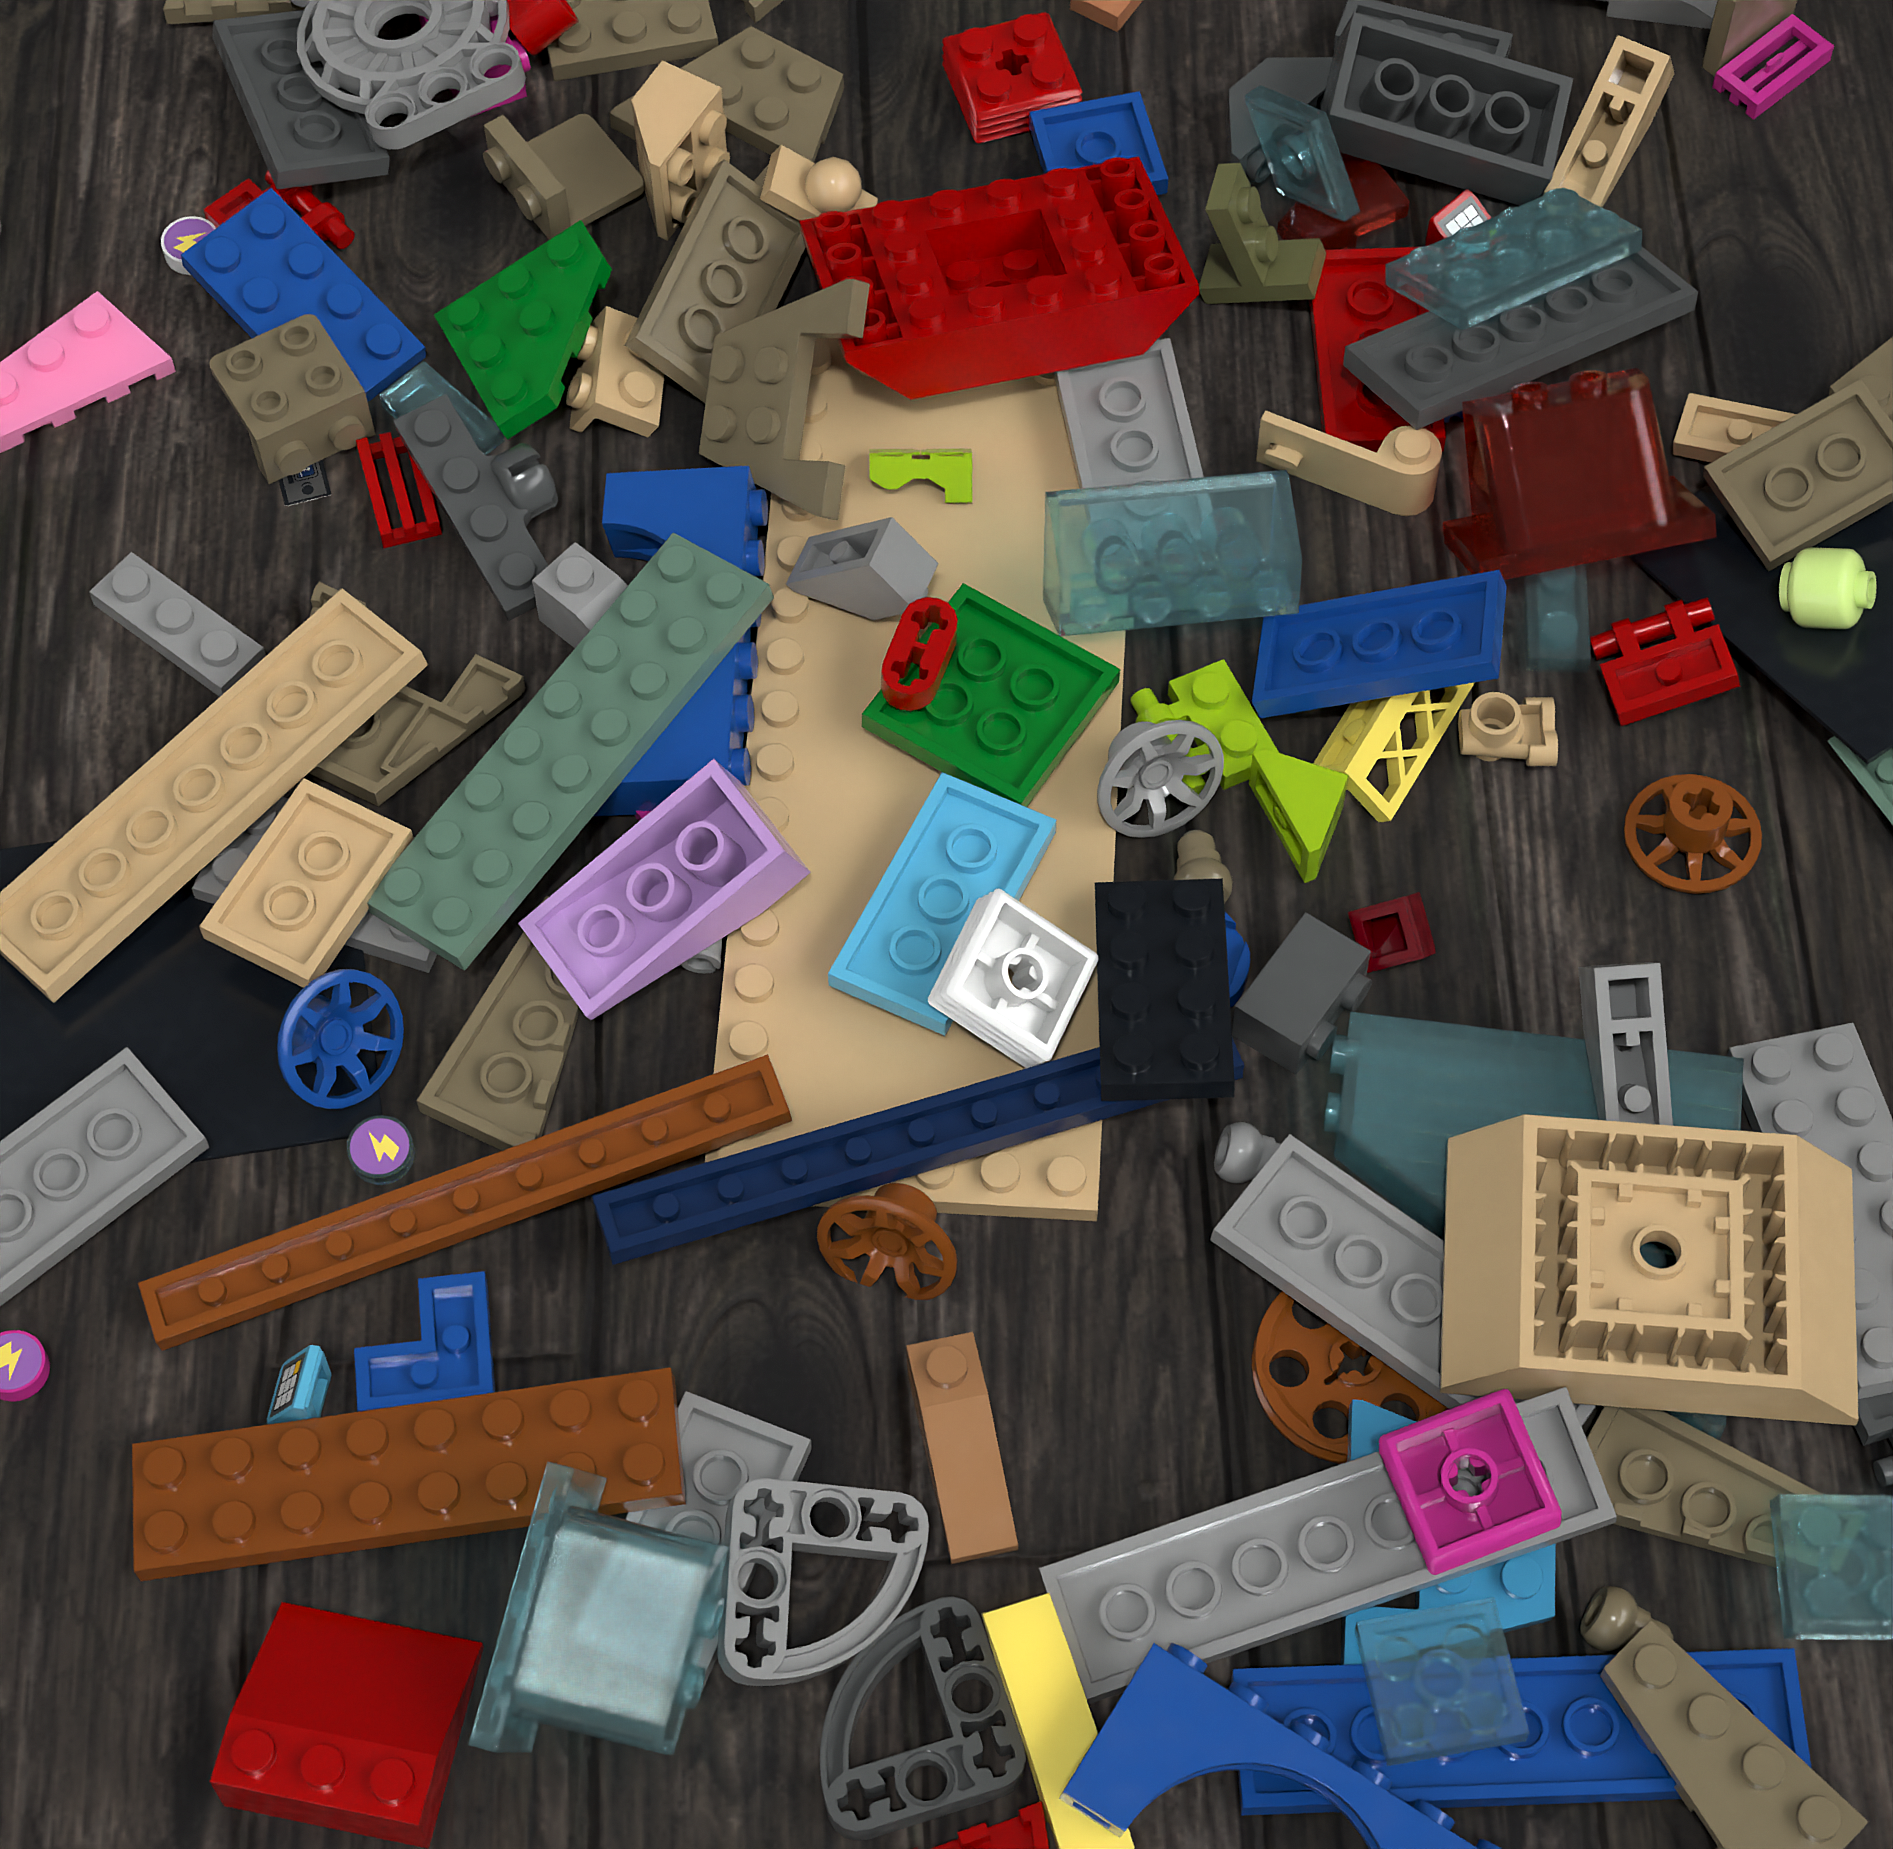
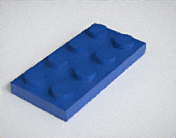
M272 188L268 189L181 254L182 266L251 338L302 315L312 314L316 316L365 390L367 402L426 358L425 346Z
M1500 570L1265 611L1252 704L1259 717L1265 718L1498 679L1507 590Z

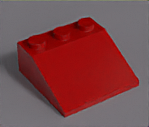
M281 1602L230 1713L210 1779L213 1789L226 1807L429 1849L483 1653V1643Z

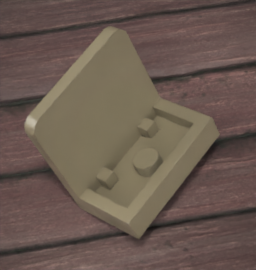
M578 114L528 142L523 139L504 115L484 124L488 150L483 152V158L489 172L498 183L504 184L516 199L519 208L526 218L533 220L549 240L579 220L584 225H587L635 199L644 192V180L641 174L588 114Z
M305 314L223 351L213 356L210 360L209 365L212 375L249 432L258 467L268 484L288 475L298 474L320 460L342 450H348L357 446V439L370 438L376 435L365 390L319 319L312 314Z

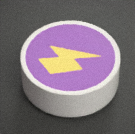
M197 216L183 217L168 225L162 234L161 246L169 267L178 273L191 275L182 266L181 254L215 230V225L209 220Z

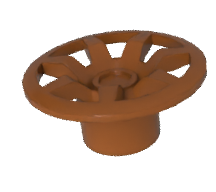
M1683 774L1661 778L1637 794L1625 816V844L1633 861L1652 880L1664 887L1679 892L1692 894L1711 893L1724 890L1736 884L1750 872L1761 850V825L1753 807L1737 790L1720 780L1707 776ZM1662 794L1667 805L1665 814L1658 816L1639 814L1646 803ZM1733 806L1736 807L1743 819L1731 818ZM1636 828L1652 834L1665 833L1667 837L1646 856L1637 841ZM1748 832L1750 838L1749 850L1745 858L1741 860L1728 847L1724 838ZM1678 851L1685 853L1688 880L1671 876L1660 870L1657 866L1671 859ZM1710 852L1716 862L1732 871L1720 878L1700 880L1703 854Z
M890 1183L881 1186L874 1196H852L842 1199L826 1210L817 1227V1240L823 1257L834 1272L843 1278L857 1283L854 1271L846 1266L841 1258L854 1259L864 1253L870 1257L860 1284L871 1287L878 1280L886 1266L894 1268L897 1284L907 1294L905 1297L914 1300H930L944 1293L952 1284L957 1273L958 1260L956 1251L947 1234L935 1223L937 1210L933 1201L921 1190L907 1184ZM868 1210L864 1219L850 1213ZM835 1222L848 1235L854 1237L832 1242L830 1227ZM932 1240L936 1244L943 1261L926 1251L924 1247L927 1242ZM913 1263L921 1273L940 1278L935 1283L921 1288L914 1273Z

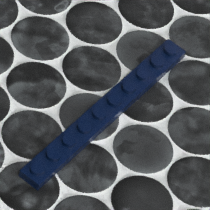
M1232 1038L1234 1079L1237 1080L1243 1078L1244 1063ZM1100 1047L600 1193L592 1196L593 1205L612 1265L1170 1099L1101 1101Z

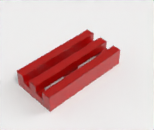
M391 432L379 434L380 441L369 444L367 437L357 439L356 444L383 549L442 535L431 489L400 437L392 438ZM406 452L409 455L426 519L425 522L416 524L397 454ZM384 457L403 527L391 529L373 461Z

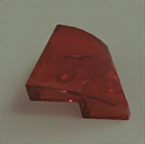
M1340 152L1278 222L1277 232L1283 240L1320 238L1325 250L1356 249L1357 237L1407 217L1410 201L1378 163Z

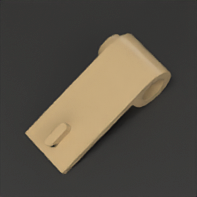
M1265 410L1260 421L1256 461L1387 512L1401 516H1411L1425 511L1433 502L1442 448L1440 441L1432 432L1423 427L1416 430L1409 425L1401 426L1391 431L1385 437L1376 453Z

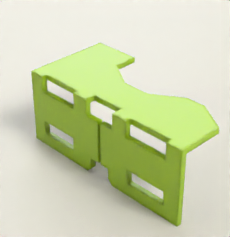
M869 449L870 479L883 488L898 489L912 479H930L945 489V503L972 502L971 449L921 450V455H930V459H912V455H920V450ZM879 455H903V456H879Z

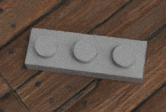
M133 552L127 555L89 591L93 604L219 697L266 656L264 647Z

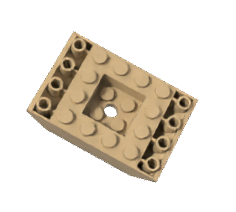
M1523 1114L1448 1138L1446 1151L1440 1393L1485 1396L1501 1389H1507L1511 1392L1513 1399L1529 1400L1566 1387L1572 1403L1856 1426L1858 1422L1852 1169L1798 1135ZM1648 1242L1664 1243L1675 1253L1677 1263L1669 1268L1653 1267L1642 1258L1640 1247Z

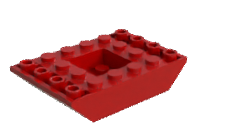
M1139 156L1133 158L1116 157L1108 159L1101 164L1074 169L1057 168L1043 175L1016 180L999 179L991 182L989 185L958 191L951 189L941 190L931 196L905 201L887 200L873 207L846 212L829 211L820 214L818 217L799 220L800 231L821 290L846 279H856L870 284L863 338H838L845 361L910 400L1144 355L1199 295V283Z

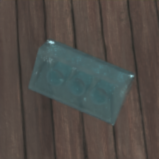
M1286 470L1045 492L1043 602L1059 637L1299 613L1302 555L1290 479Z

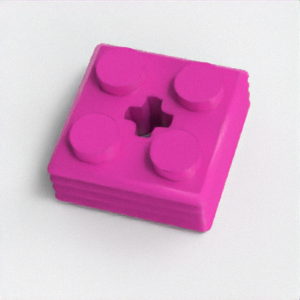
M1507 1389L1498 1390L1382 1435L1379 1438L1381 1458L1427 1569L1432 1575H1438L1558 1528L1561 1524V1508L1512 1394ZM1469 1467L1474 1477L1487 1476L1488 1479L1481 1483V1494L1469 1496L1465 1490L1455 1491L1452 1488L1458 1484V1471L1460 1469Z

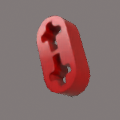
M925 597L910 603L904 610L883 660L881 670V690L883 697L890 705L900 710L913 711L922 709L930 704L935 697L957 639L958 618L955 610L949 603L939 598ZM928 622L939 624V629H934L931 632L927 644L919 642L920 629H925ZM912 663L919 665V679H914L910 686L899 683L900 679H904L907 676Z

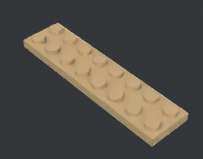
M342 588L0 892V954L53 1003L56 1002L428 666L421 650Z

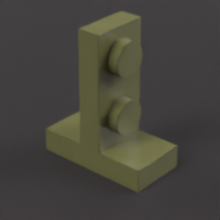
M1241 163L1218 164L1205 211L1221 243L1210 245L1201 277L1199 292L1205 304L1315 299L1326 257V251L1320 238L1278 240L1275 228L1269 226L1261 209L1259 192L1256 187H1251Z

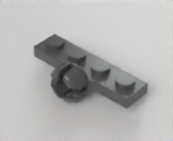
M447 394L393 420L396 432L507 620L510 621L537 607L532 580L549 565L526 526L531 519L554 508L558 502L554 480L547 466L539 464L537 460L541 457L530 444L520 443L498 455H485L479 450Z

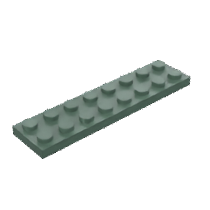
M673 532L394 861L367 902L369 906L368 911L465 971L774 599L770 585Z

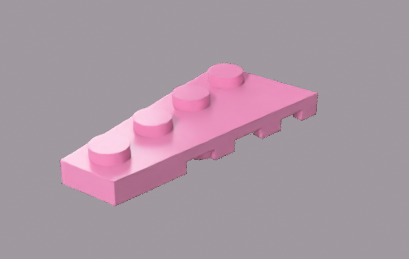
M98 291L0 362V453L24 443V434L36 428L50 424L56 428L75 419V410L103 397L110 403L129 394V385L146 377L154 375L156 380H159L176 372L172 358Z

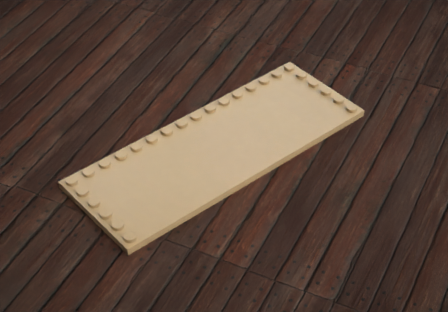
M817 338L815 340L799 460L830 461L845 465L838 520L815 516L771 492L763 581L770 585L774 599L761 613V624L757 632L758 673L757 678L753 679L751 692L754 705V729L752 732H747L746 748L750 755L751 778L749 785L744 786L811 873L762 914L727 935L714 1064L715 1074L768 1054L788 1105L792 1121L706 1152L705 1163L1026 1069L954 1020L944 1036L829 986L828 972L942 772L862 727L863 711L881 690L883 660L902 614L872 620L796 593L790 589L786 582L810 536L893 517L938 562V566L928 585L927 597L939 598L948 603L964 583L1121 669L1119 683L1027 806V808L1056 819V833L1019 899V902L1097 954L1095 882L1114 881L1116 830L1108 825L1100 812L1097 803V789L1100 776L1108 762L1109 747L1113 739L1121 731L1129 565L1104 569L1097 568L1053 372L910 400L845 361L838 338ZM869 449L920 450V455H912V459H930V455H921V450L971 449L972 502L945 503V489L930 479H912L898 489L883 488L870 479ZM879 455V456H903V455ZM928 622V625L925 629H920L919 639L922 637V635L925 633L928 627L932 624V622ZM1112 786L1111 790L1113 811L1117 807L1118 787ZM1097 964L1050 1061L1100 1047ZM1009 968L1008 976L1012 983L1014 972ZM1102 1120L891 1183L907 1184L921 1190L933 1201L937 1213L1097 1221ZM883 1185L813 1206L830 1207L836 1202L852 1196H874L876 1191Z

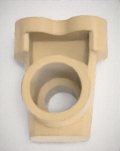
M1489 692L1479 696L1472 704L1471 709L1459 711L1458 730L1461 755H1473L1484 761H1496L1500 758L1526 759L1527 766L1557 765L1558 738L1555 731V704L1553 697H1524L1523 704L1518 705L1512 697L1504 693Z

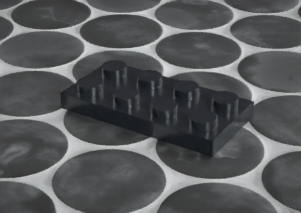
M1223 878L1095 882L1101 1101L1234 1097L1235 1079Z

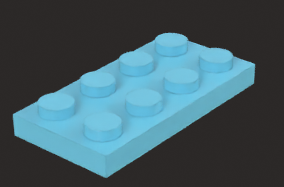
M942 772L828 972L829 986L945 1036L953 1020L928 1003V997L976 900L984 895H988L990 892H994L995 889H1002L1019 901L1056 833L1057 820Z

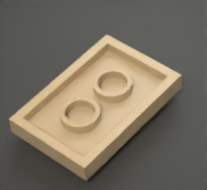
M303 778L199 927L203 938L304 988L312 980L325 974L369 909L367 902L394 861L414 839L411 829Z

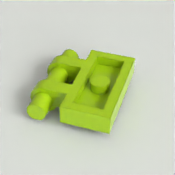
M1224 659L1169 681L1168 696L1173 702L1170 705L1159 703L1150 688L1137 691L1130 699L1138 715L1136 723L1146 721L1158 724L1165 721L1185 720L1198 723L1212 732L1221 745L1224 755V769L1220 782L1223 790L1250 779L1253 752L1265 748L1279 753ZM1178 734L1167 735V737L1172 742ZM1194 737L1198 747H1190L1188 754L1185 756L1194 757L1210 754L1205 742ZM1209 769L1208 771L1202 773L1201 775L1210 772V769ZM1184 775L1182 781L1199 795L1206 784L1202 776Z

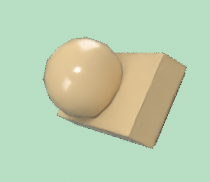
M783 145L771 154L760 200L797 220L818 217L820 214L829 211L846 212L873 207L878 202L877 197L862 190L859 172L849 161L831 157L815 164Z

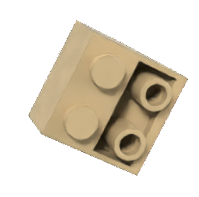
M662 60L631 101L639 171L644 180L645 194L657 235L668 241L679 225L686 222L712 168L722 160H726L729 163L730 154L727 152L725 128L727 117L723 112L722 88Z

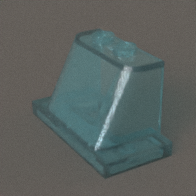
M547 1461L469 1745L495 1753L532 1752L538 1726L541 1723L664 1755H673L686 1708L694 1709L703 1689L705 1668L697 1665L704 1639H713L722 1619L724 1598L716 1595L729 1547L600 1513L598 1509L607 1480L606 1477Z

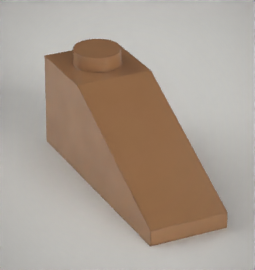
M973 1332L907 1345V1377L951 1564L1018 1550V1541L989 1396Z

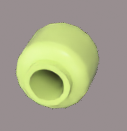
M1805 548L1797 553L1793 562L1785 563L1782 568L1779 583L1780 605L1783 611L1791 613L1793 621L1800 627L1849 629L1858 622L1864 608L1871 609L1874 605L1876 598L1875 573L1865 570L1862 557L1852 549Z

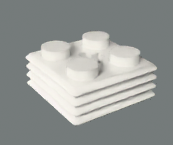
M995 889L994 892H990L988 895H984L976 900L928 997V1003L1023 1067H1033L1051 1060L1098 962V955L1002 889ZM1009 968L1014 972L1012 983L1008 976Z

